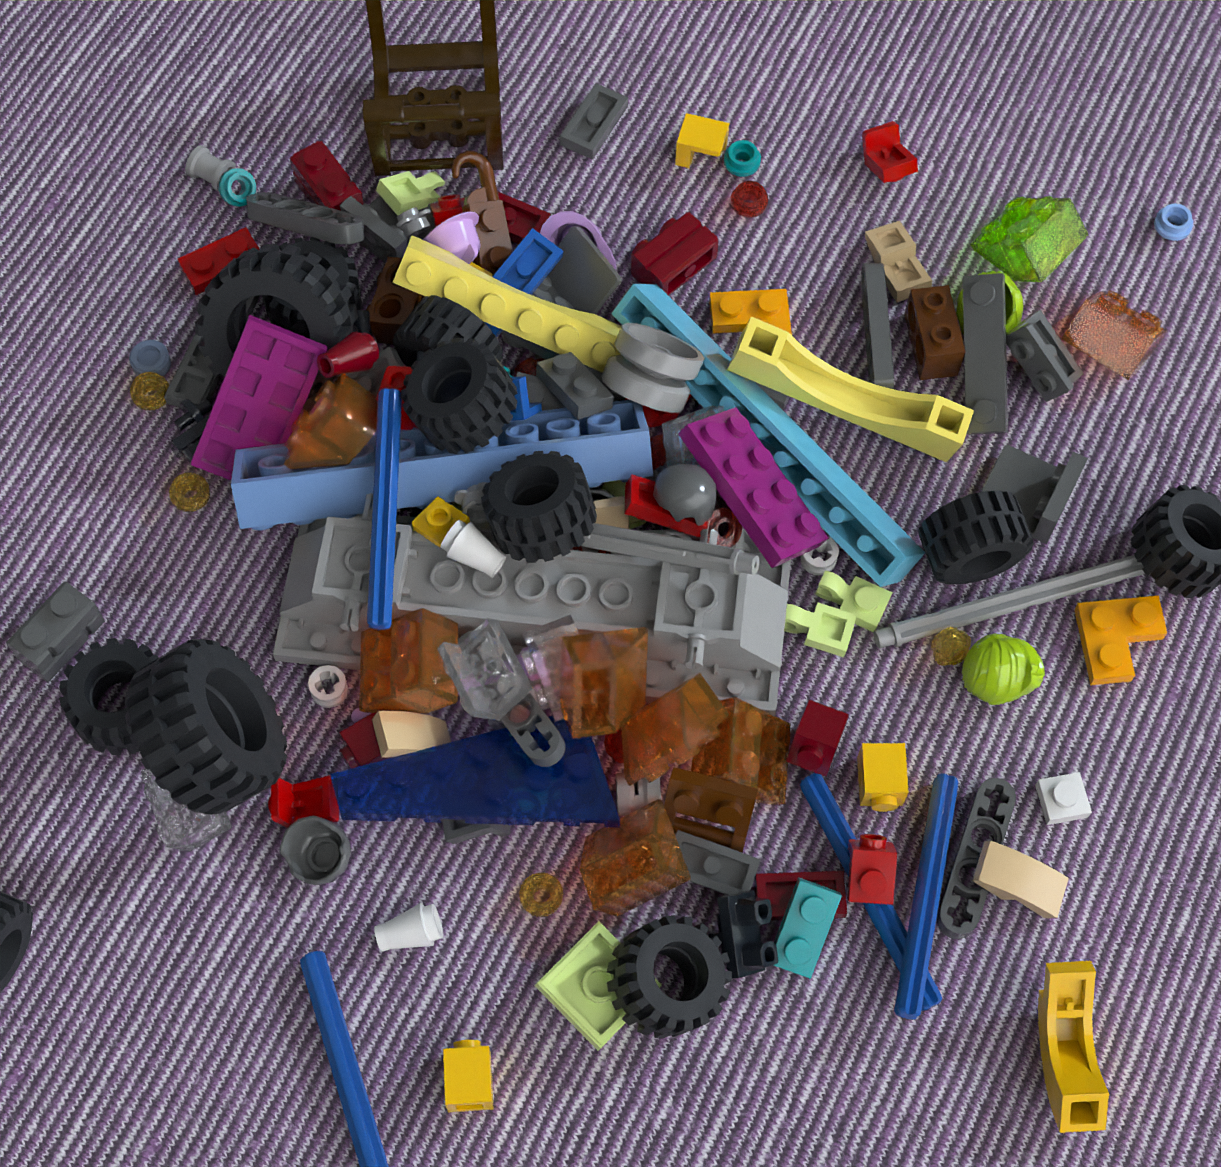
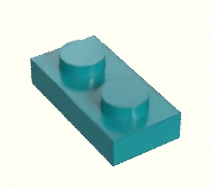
M798 877L774 944L777 946L779 960L774 966L811 979L842 897L840 892Z

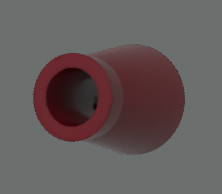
M352 332L328 351L320 354L317 357V366L321 374L327 378L340 374L367 371L377 362L379 348L370 334Z

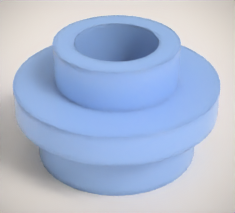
M1169 204L1157 213L1154 220L1155 229L1165 239L1172 241L1182 240L1190 234L1193 228L1192 214L1184 205Z

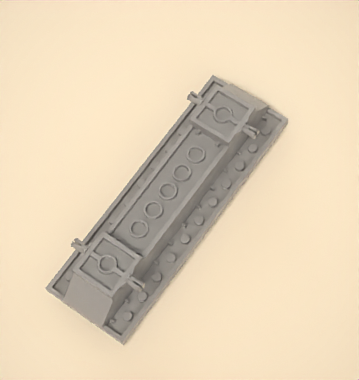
M373 494L366 495L364 512L357 514L353 518L327 517L316 519L310 524L300 525L298 537L294 541L279 612L281 617L273 650L275 661L317 666L330 665L344 669L451 680L467 675L454 654L457 640L463 634L477 630L485 633L507 662L515 660V655L521 654L523 648L536 644L541 646L547 662L549 676L535 681H531L530 678L522 680L519 676L522 683L530 685L536 690L774 717L776 715L791 560L771 568L762 554L744 552L759 556V569L755 575L746 573L734 575L648 558L610 554V551L579 546L571 548V553L563 557L561 554L555 556L554 560L545 562L544 559H538L536 563H527L525 558L517 561L512 559L510 554L505 555L500 550L499 545H497L491 529L476 527L500 553L506 556V560L500 570L491 578L484 572L448 558L445 550L414 531L412 521L416 517L397 515L392 624L389 629L374 630L369 628L367 623ZM703 529L700 531V542L707 543L708 529ZM711 529L709 544H717L718 532ZM477 646L469 650L481 667L489 663ZM501 682L492 685L499 686Z

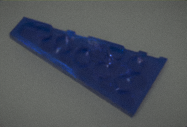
M582 707L548 716L565 742L563 757L552 766L541 767L535 765L509 730L502 728L330 774L342 820L395 821L397 818L424 819V822L441 823V819L465 820V823L504 825H534L536 822H563V826L580 827V823L604 824V827L620 828V818ZM536 728L530 734L539 745V748L545 752L551 746Z

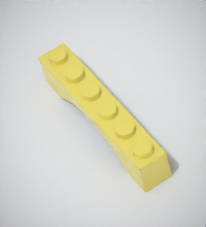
M413 235L411 236L393 283L423 296L430 297L435 295L450 299L473 312L483 322L558 354L572 352L584 365L600 372L604 371L608 358L614 355H621L614 344L621 325L598 315L560 306L520 291L481 272L451 252Z
M752 316L739 337L727 369L732 373L944 462H947L963 445L974 412L970 408L939 395L898 391L853 377L816 357L789 332Z

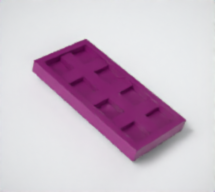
M249 315L190 465L231 480L237 449L288 443L319 370L317 357L327 351V346Z
M737 407L689 423L678 433L701 468L705 469L716 483L717 491L771 568L816 549L829 539L821 528L818 519L811 514L797 494L794 485L787 480L775 463L770 451L763 446L751 429L748 420L741 415Z

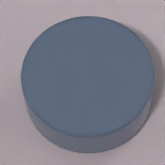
M145 340L133 347L129 355V361L134 373L143 380L152 381L160 379L166 375L171 367V358L166 346L156 340Z

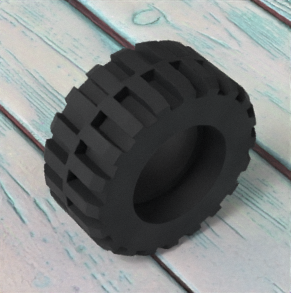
M265 244L259 251L253 247L244 251L237 259L231 260L205 288L206 294L199 300L196 310L201 316L195 321V331L198 336H203L204 338L198 346L202 356H209L212 361L208 366L215 376L221 374L225 377L247 322L246 303L250 297L257 295L275 296L293 305L306 321L310 339L326 345L327 351L350 333L358 332V328L353 325L358 318L357 308L353 304L348 305L347 301L352 296V293L347 284L340 286L336 281L340 274L332 266L328 270L321 266L319 262L322 258L310 252L305 257L300 255V247L287 245L283 251H279L277 244ZM318 370L307 398H312L321 392L326 385L329 386L337 375L327 378Z
M206 639L188 640L139 669V672L134 674L128 687L125 706L129 709L125 717L127 726L131 727L133 733L130 737L133 746L139 749L143 757L141 762L145 769H150L156 777L154 781L162 790L167 789L171 793V798L178 804H187V809L215 815L227 812L270 788L271 785L277 782L286 764L287 755L284 752L287 748V739L282 733L284 727L282 718L277 715L274 708L276 704L272 696L268 695L263 686L265 684L259 675L255 676L250 670L251 666L243 658L236 657L234 650L228 646H220V643L217 641Z

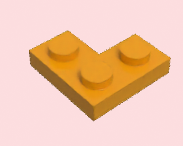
M787 289L710 292L709 304L712 334L743 332L752 316L785 330L792 335Z
M1159 595L1077 603L1074 609L1090 685L1131 682L1135 677L1128 643L1163 640L1167 635Z

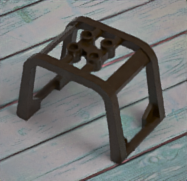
M365 0L373 56L374 99L363 100V121L375 176H391V172L451 169L453 160L456 158L392 160L391 140L409 139L411 145L416 149H426L431 145L432 141H448L451 146L460 148L468 143L469 136H486L487 156L485 157L490 162L493 171L504 170L495 0H479L482 41L387 45L382 0ZM484 68L485 90L466 91L460 85H453L447 89L438 90L414 87L407 94L390 95L389 73ZM467 119H478L481 121H468ZM409 122L404 125H391V123ZM466 162L461 168H476V166Z

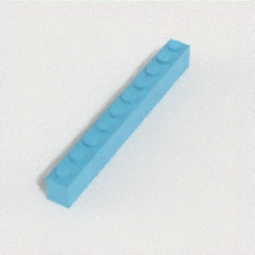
M633 284L611 314L622 325L625 323H637L650 326L680 338L699 350L705 359L698 376L693 380L685 381L691 390L690 394L711 416L737 407L741 415L748 420L751 429L763 446L770 451L775 463L787 480L794 485L797 494L811 514L818 519L820 526L880 587L901 582L922 558L925 551L754 381L728 371L731 358L657 284Z

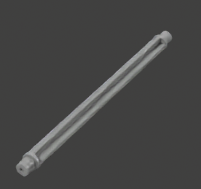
M453 504L455 508L463 512L460 504ZM488 521L482 523L472 522L476 527L491 529ZM598 523L592 524L594 529L591 535L584 536L585 542L581 545L583 547L739 575L740 573L755 575L760 563L759 556L746 554L742 549Z
M1134 555L946 608L932 614H925L897 623L892 622L886 628L875 630L873 632L874 640L879 649L891 645L899 647L903 643L928 637L935 633L970 625L1022 610L1029 606L1043 604L1116 583L1130 577H1137L1145 574L1142 570L1144 567L1141 562H1137Z

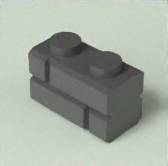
M64 581L6 644L23 665L44 681L49 682L89 639V634H94L105 620L92 600Z

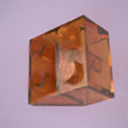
M1109 290L1107 293L1101 291L1085 299L1061 339L1129 380L1138 373L1165 337L1168 330L1160 326L1162 320L1145 310L1138 313L1128 307V299L1112 290Z
M341 374L334 383L327 380L314 398L317 403L310 412L305 409L302 410L292 423L290 429L293 432L284 445L288 448L284 465L288 468L298 469L350 464L373 437L377 425L378 403L376 396L346 374Z
M420 608L392 619L389 629L374 630L369 628L361 632L359 711L365 713H377L378 711L429 713L458 702V623L425 608Z
M646 627L561 637L560 710L572 739L615 733L646 704L648 630Z
M700 672L641 708L621 725L624 777L629 786L644 777L649 783L653 782L670 769L668 763L676 762L678 766L684 764L700 752L698 747L707 744L720 734L717 726L729 716V713Z
M737 697L699 705L696 709L691 771L758 788L755 803L785 804L788 781V762L786 760L789 754L791 723L776 716L774 717Z
M660 799L585 837L579 870L593 910L618 917L691 880L664 804Z

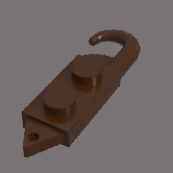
M467 150L459 153L453 160L451 167L452 177L454 179L459 178L460 168L466 162L472 163L478 169L481 188L472 191L466 196L462 210L463 213L475 212L479 216L475 228L480 240V250L473 263L491 272L493 277L513 252L503 201L499 200L494 171L490 162L484 155L476 151Z

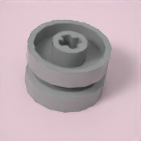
M637 323L623 324L614 343L621 355H614L608 358L601 376L602 381L613 391L638 404L664 412L680 413L684 409L691 392L685 381L693 380L698 376L705 359L703 354L694 346L667 332Z

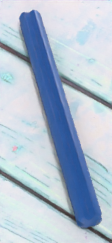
M385 388L381 389L378 393L367 623L369 628L374 630H386L392 624L400 451L401 392L398 389Z
M813 773L801 780L800 788L849 877L850 852L848 844L850 839H857L824 778L820 774ZM863 903L899 972H901L907 931L893 905ZM929 971L927 973L922 1011L929 1010L942 1001V995Z
M945 773L938 774L937 778L933 780L894 1012L898 1017L908 1020H915L919 1017L922 1010L959 784L955 776H949Z
M323 951L307 953L300 959V965L359 1166L389 1167L326 955Z

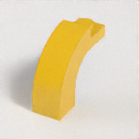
M1092 961L1046 963L1044 990H1039L1038 994L1039 1041L1044 1079L1052 1113L1060 1133L1106 1130L1109 1092L1098 1066L1093 1040L1092 1013L1096 970Z

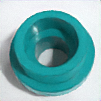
M739 140L732 143L724 154L725 168L736 176H750L759 169L761 164L760 152L752 142L747 140Z
M230 169L220 178L219 193L227 204L236 207L247 205V196L256 193L255 179L244 169ZM235 180L241 185V191L237 195L231 189L232 183Z

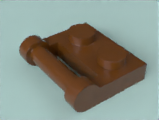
M673 767L658 834L671 837L672 833L677 834V831L680 830L743 853L758 788ZM680 813L735 828V831L680 818L676 814Z

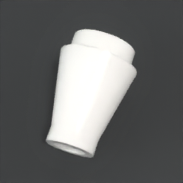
M461 520L455 522L440 548L447 552L448 558L484 572L491 578L497 574L506 560V556L500 553L472 522L468 524Z
M420 903L393 919L374 927L376 941L381 952L390 949L434 946L435 940L443 938L441 920L434 904L424 906L423 903Z

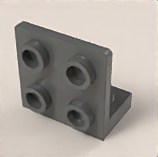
M350 196L340 205L341 211L363 218L364 239L359 242L384 263H386L388 257L403 258V253L406 251L410 239L407 240L405 234L397 227L398 220L396 217L398 215L381 196H378L369 205H362ZM428 205V207L423 208V209H420V210H418V211L421 212V211L426 210V209H429V210H430V205ZM431 213L426 216L431 227L415 237L424 239L435 228Z
M573 226L558 245L564 251L563 257L532 295L560 306L596 315L621 283L622 277L581 227Z
M1005 445L981 492L1008 491L1015 495L1032 538L1047 544L1088 458L1073 452L1067 465L1058 463L1056 467L1010 445Z

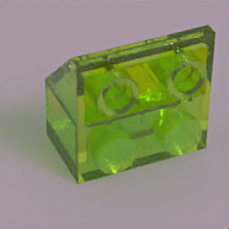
M1021 196L1008 202L1005 210L994 221L986 224L982 228L981 234L970 245L975 252L1003 273H1006L1014 281L1043 282L1089 234L1071 198H1052L1051 196L1025 198Z

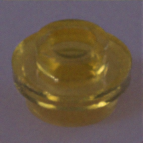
M141 373L134 379L131 385V399L142 410L152 411L159 409L166 404L164 396L169 388V383L163 376L157 373ZM149 391H157L153 395L145 396Z
M190 472L182 473L173 480L169 489V497L172 504L178 510L194 512L203 508L209 501L210 487L202 476ZM188 491L197 492L192 497L184 498V495Z
M956 627L945 628L931 642L934 660L941 666L956 665L962 662L969 651L971 637L965 631L958 630Z
M535 873L529 876L520 887L519 897L521 905L526 912L536 917L552 915L560 908L563 901V889L560 882L548 873ZM538 890H546L550 897L547 901L541 903L535 901L533 895Z

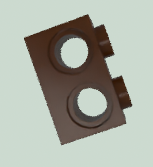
M399 257L387 258L383 272H380L378 275L377 289L372 303L366 309L370 312L371 330L378 343L393 344V335L421 299L425 297L393 283L402 258Z
M949 285L911 289L904 316L919 380L958 376L966 351Z

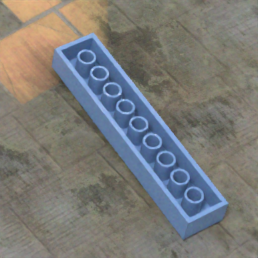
M632 400L613 402L612 409L579 420L567 408L544 410L525 420L510 421L509 424H504L501 428L503 432L498 437L494 435L489 439L488 445L484 447L477 445L474 451L465 453L462 449L457 454L449 453L446 449L441 451L430 443L418 428H413L412 430L400 429L397 510L408 507L425 509L437 496L446 502H455L454 495L457 491L467 490L470 486L478 485L481 482L489 483V477L494 471H500L502 469L501 465L507 461L512 462L516 460L517 456L522 454L526 456L532 455L534 451H543L544 454H548L550 451L560 452L561 456L567 454L573 457L574 462H578L581 465L589 488H594L603 482L620 480L627 483L631 474L642 478L653 476L650 435L642 405ZM376 432L237 449L235 452L231 488L240 529L266 530L277 524L293 523L296 525H306L314 522L316 519L327 517L349 519L357 514H362L364 512L366 495L373 494Z

